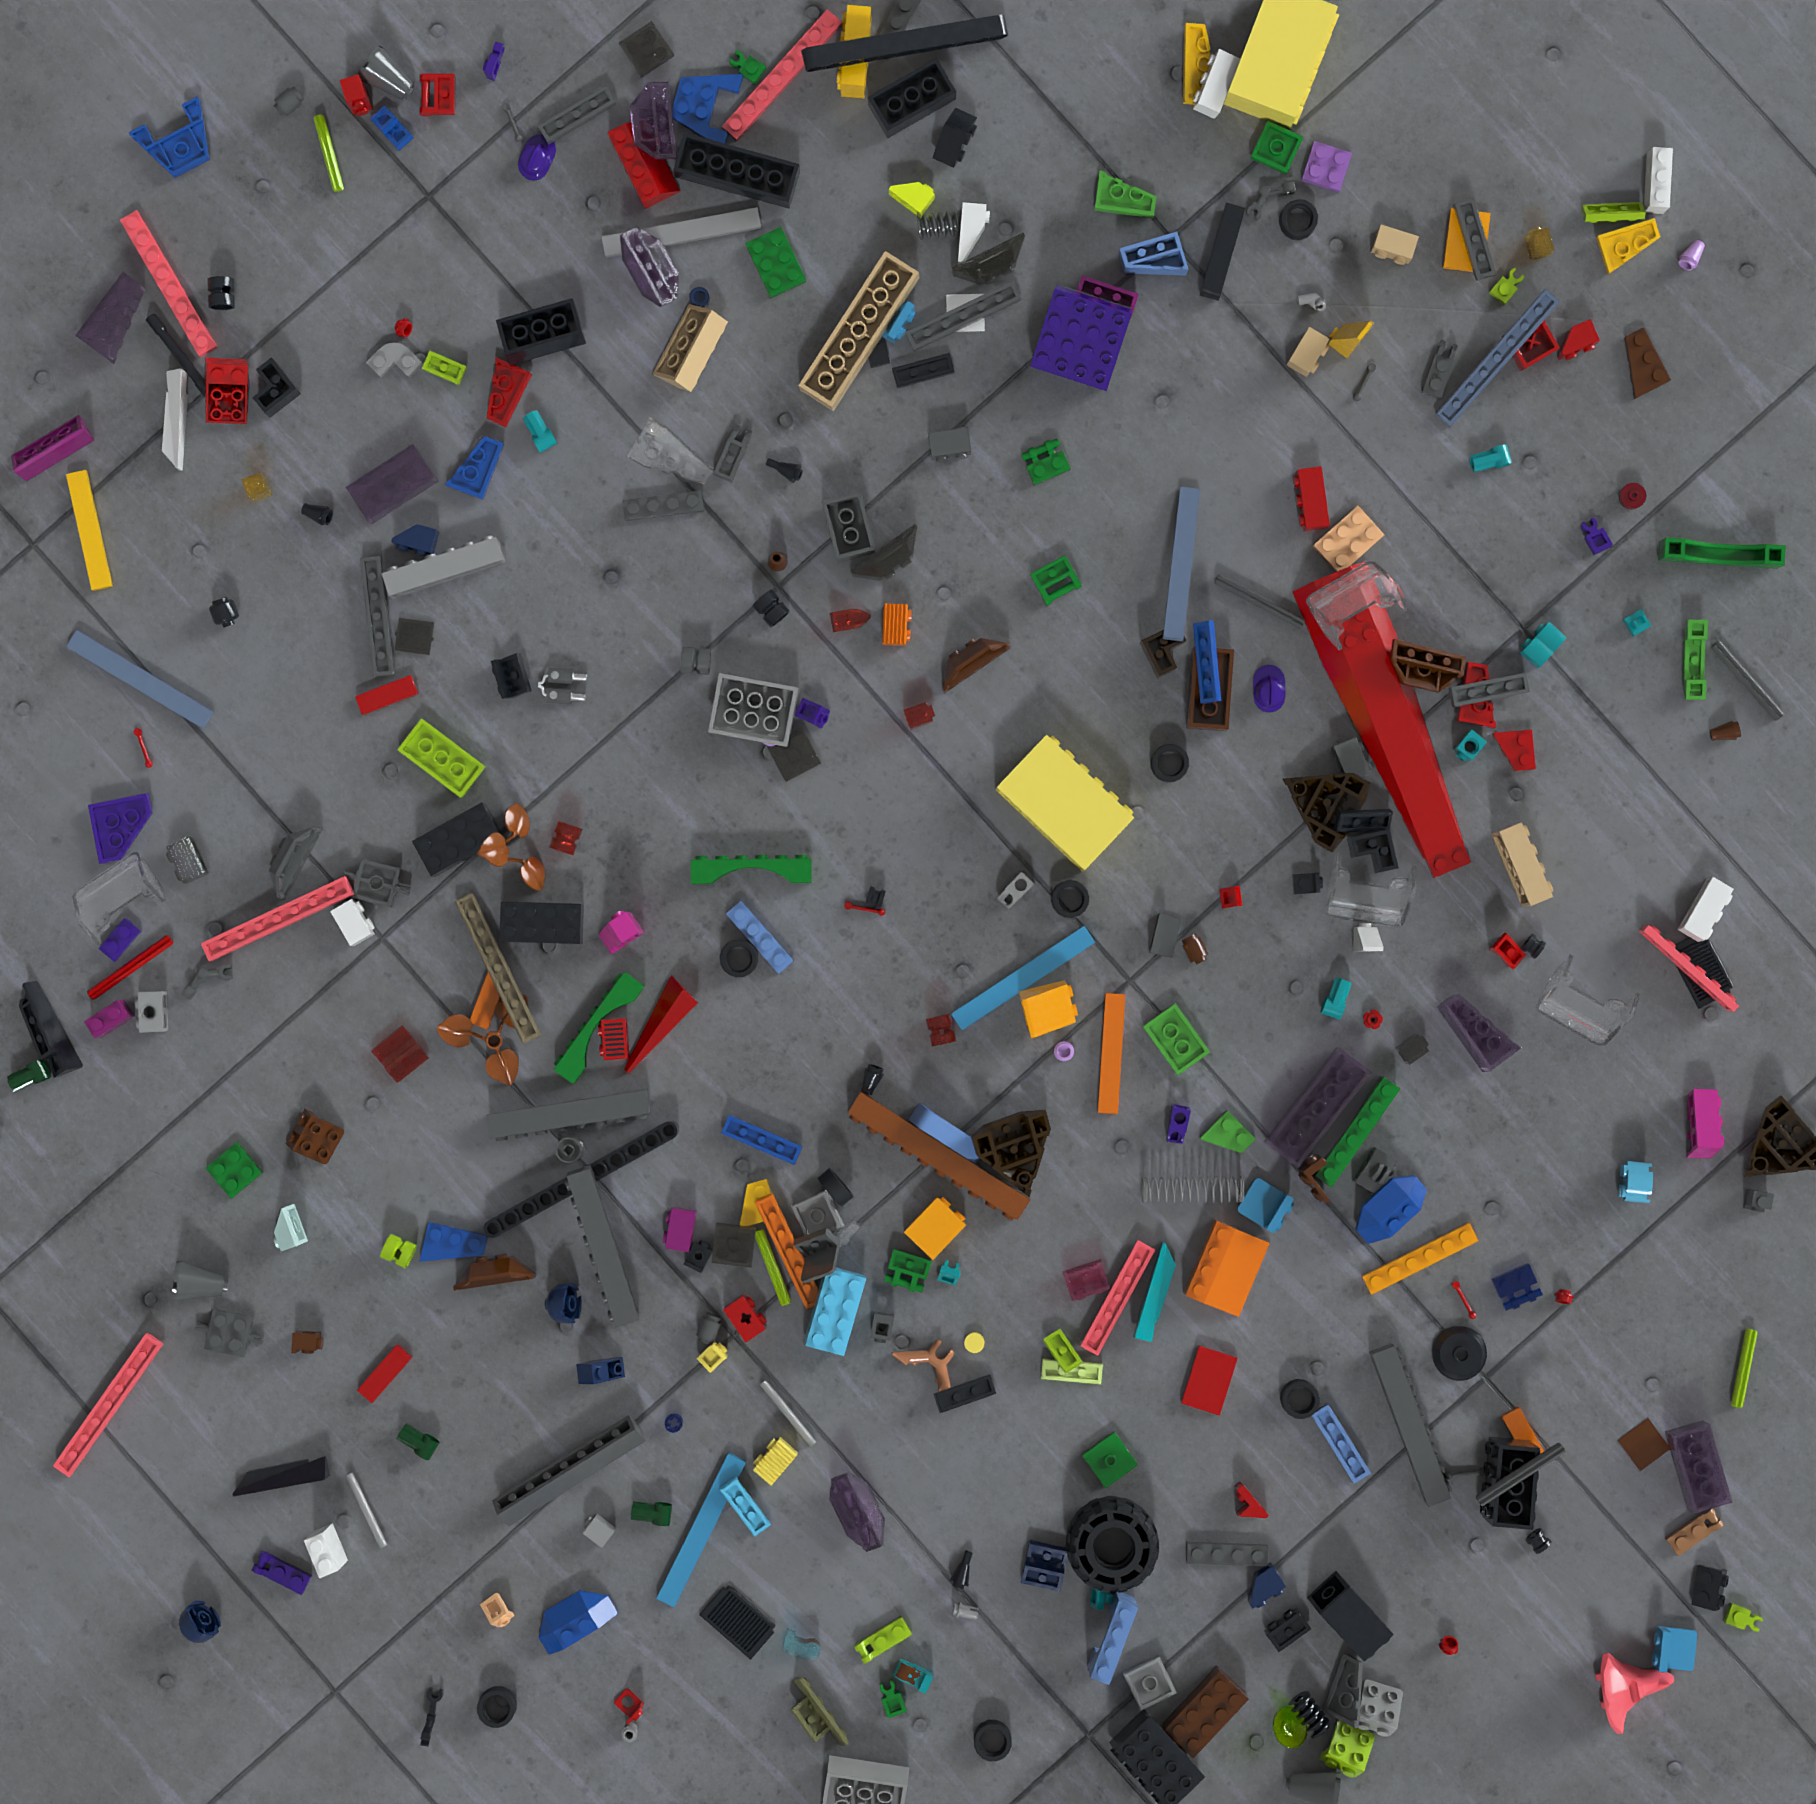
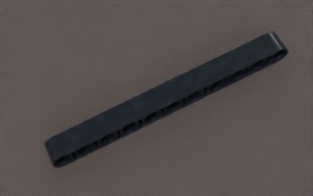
M994 15L812 46L801 50L806 72H814L999 40L1007 37L1008 31L1004 15Z
M667 1121L589 1164L592 1167L596 1181L675 1138L679 1133L678 1124L674 1121ZM666 1125L674 1127L675 1133L672 1136L666 1135L664 1131ZM648 1135L656 1136V1145H649L647 1143ZM632 1144L639 1147L638 1155L630 1153L629 1147ZM614 1154L621 1156L622 1162L620 1165H615L612 1162ZM596 1164H601L604 1167L603 1174L598 1175L595 1172L594 1167ZM562 1179L488 1220L484 1224L483 1231L490 1238L497 1237L573 1195L572 1191L569 1190L567 1194L560 1192V1184H565V1180ZM544 1193H547L551 1196V1202L549 1204H545L542 1201V1195ZM526 1203L533 1205V1213L529 1214L524 1210ZM508 1213H513L516 1216L515 1223L507 1221ZM490 1223H496L498 1225L499 1229L497 1233H492L490 1231Z

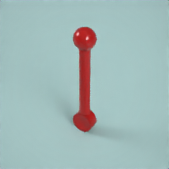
M136 728L133 733L138 737L146 761L145 766L150 768L153 763L149 760L141 737L142 730Z
M850 902L844 904L847 910L852 908L878 913L880 916L885 914V909L868 908L852 905Z
M1453 1281L1452 1287L1457 1290L1461 1300L1463 1301L1466 1309L1468 1310L1469 1318L1475 1319L1476 1313L1472 1311L1461 1289L1459 1288L1460 1283L1457 1281Z

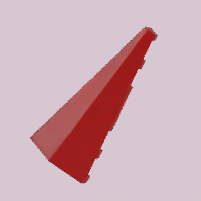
M672 975L624 1068L628 1074L699 1003Z

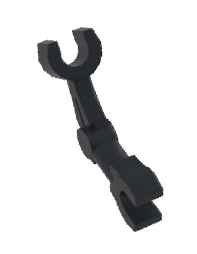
M430 1687L427 1692V1698L431 1701V1705L420 1738V1745L427 1747L429 1746L432 1728L436 1720V1704L444 1694L443 1689H440L439 1695L433 1696V1687Z

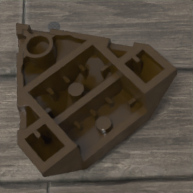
M1355 773L1283 778L1305 825L1308 826L1312 834L1311 837L1314 842L1326 850L1334 852L1348 834V832H1336L1334 830L1337 811L1361 810L1367 799L1370 782Z
M1782 1095L1764 1109L1744 1177L1816 1170V1136Z
M1046 1110L1017 1112L982 1125L971 1136L976 1155L1030 1197L1031 1186L1036 1178L1045 1150V1141L1051 1131Z

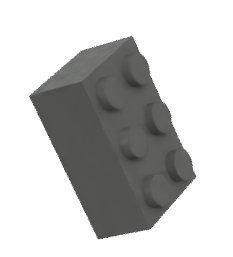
M861 492L822 501L837 563L876 554Z

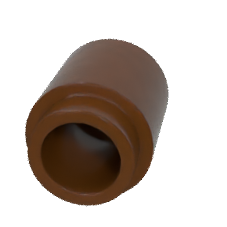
M1193 934L1182 940L1184 944L1182 947L1191 963L1195 961L1197 965L1207 960L1205 956L1208 955V952L1200 937Z

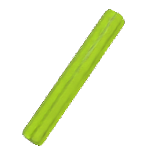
M323 114L315 115L313 119L332 189L334 192L344 190L326 120Z
M764 1229L755 1231V1239L780 1305H788L791 1303V1299Z
M1746 1329L1731 1400V1406L1736 1408H1742L1757 1338V1331L1753 1329Z

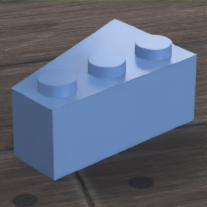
M1177 232L1120 248L1118 252L1123 274L1186 276L1189 270Z

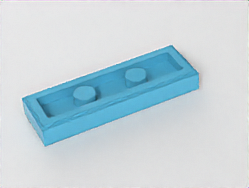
M736 1476L719 1488L754 1537L771 1525L770 1521Z

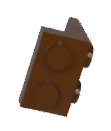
M304 1108L303 1112L296 1119L294 1129L288 1133L285 1144L298 1154L321 1164H327L339 1144L344 1130L318 1118L312 1111Z
M1310 1154L1303 1159L1304 1163L1297 1168L1300 1171L1298 1176L1304 1184L1312 1187L1310 1192L1316 1200L1329 1203V1198L1312 1177L1327 1162L1318 1154L1314 1156Z

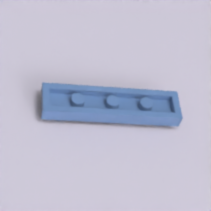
M742 901L726 913L778 974L794 961Z
M1328 1403L1317 1409L1312 1417L1352 1482L1355 1484L1371 1474Z

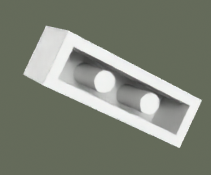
M1221 49L1215 54H1211L1207 62L1209 69L1207 72H1204L1200 80L1202 87L1200 90H1197L1193 98L1195 102L1193 110L1213 119L1217 117L1222 109L1240 58Z
M1653 147L1647 153L1644 209L1646 213L1664 214L1670 208L1673 148Z
M1715 877L1707 878L1677 930L1697 942L1707 940L1713 932L1712 926L1722 917L1723 912L1721 911L1724 905H1728L1731 901V893L1734 889Z

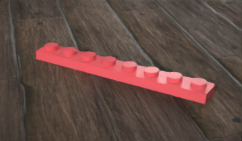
M827 9L722 125V129L728 131V134L738 141L805 67L801 50L825 44L842 26V21Z
M136 210L120 219L199 357L201 358L217 349V345L140 213Z
M341 877L202 942V948L208 961L212 962L353 896V890L347 877Z
M146 1333L53 1467L67 1477L73 1475L164 1343L150 1333Z

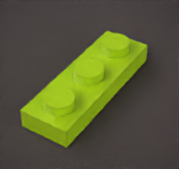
M1642 202L1585 204L1581 208L1585 222L1590 223L1598 221L1616 222L1618 220L1636 221L1638 219H1645L1646 214Z

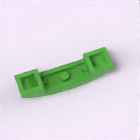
M1688 619L1686 622L1683 644V689L1685 700H1706L1707 680H1704L1705 640H1708V620Z

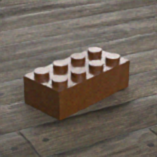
M1195 647L1192 648L1186 729L1225 732L1229 729L1234 649L1216 648L1221 701L1201 704Z
M1216 1666L1162 1723L1163 1729L1194 1759L1249 1698L1226 1673Z

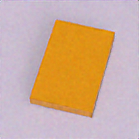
M1451 208L1443 268L1473 272L1455 210ZM1478 212L1487 240L1491 213Z

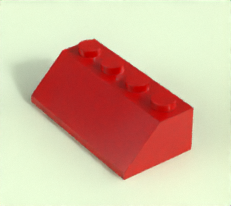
M645 121L624 123L607 132L645 209L680 192Z

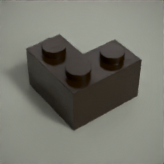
M1164 630L1141 640L1140 645L1157 679L1176 670L1177 666L1170 650L1186 642L1185 636L1183 642L1163 639Z

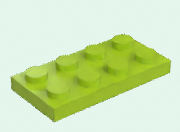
M422 718L397 749L460 798L464 797L486 768V766Z

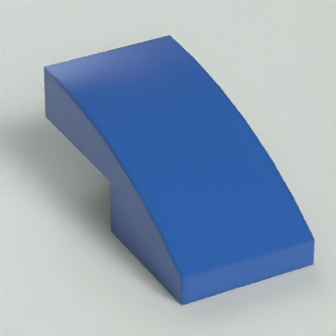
M385 105L370 118L398 151L413 139L410 132Z

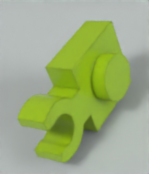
M1513 268L1508 273V280L1503 276L1489 292L1502 305H1505L1518 290L1514 284H1519L1524 279L1523 274L1518 279L1513 277L1516 268Z
M1730 1602L1723 1621L1743 1630L1748 1625L1753 1631L1759 1632L1760 1629L1754 1626L1753 1623L1755 1620L1763 1622V1618L1756 1614L1750 1616L1751 1610Z

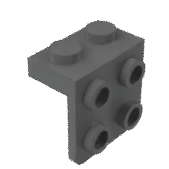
M827 1228L794 1239L793 1246L805 1256L801 1281L804 1284L835 1272L841 1241Z

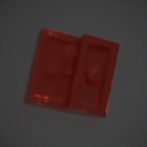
M403 1025L371 1050L396 1083H399L429 1059Z

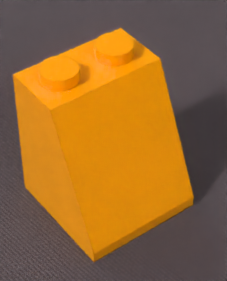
M1065 980L1018 991L1027 1030L1031 1038L1076 1022L1075 1016H1078L1075 1004L1071 1003L1070 997H1074L1071 985L1067 986Z

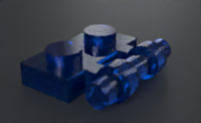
M1528 1263L1491 1279L1499 1298L1507 1296L1509 1299L1508 1302L1503 1303L1505 1311L1512 1308L1515 1310L1521 1304L1528 1301L1530 1303L1536 1301L1537 1297L1543 1295L1540 1288L1532 1291L1530 1287L1537 1283V1280ZM1524 1289L1526 1294L1516 1298L1514 1292Z

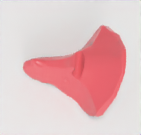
M1609 1652L1603 1654L1601 1671L1595 1673L1596 1680L1601 1681L1603 1700L1600 1701L1601 1708L1606 1710L1609 1724L1617 1734L1623 1733L1626 1714L1634 1704L1648 1695L1666 1689L1674 1682V1676L1669 1672H1659L1656 1669H1640L1618 1661Z

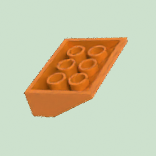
M1214 1219L1183 1293L1192 1299L1239 1317L1270 1243Z

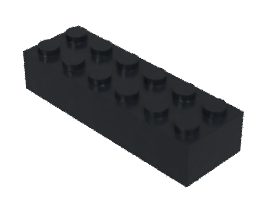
M684 132L673 172L675 177L790 209L800 174V165Z

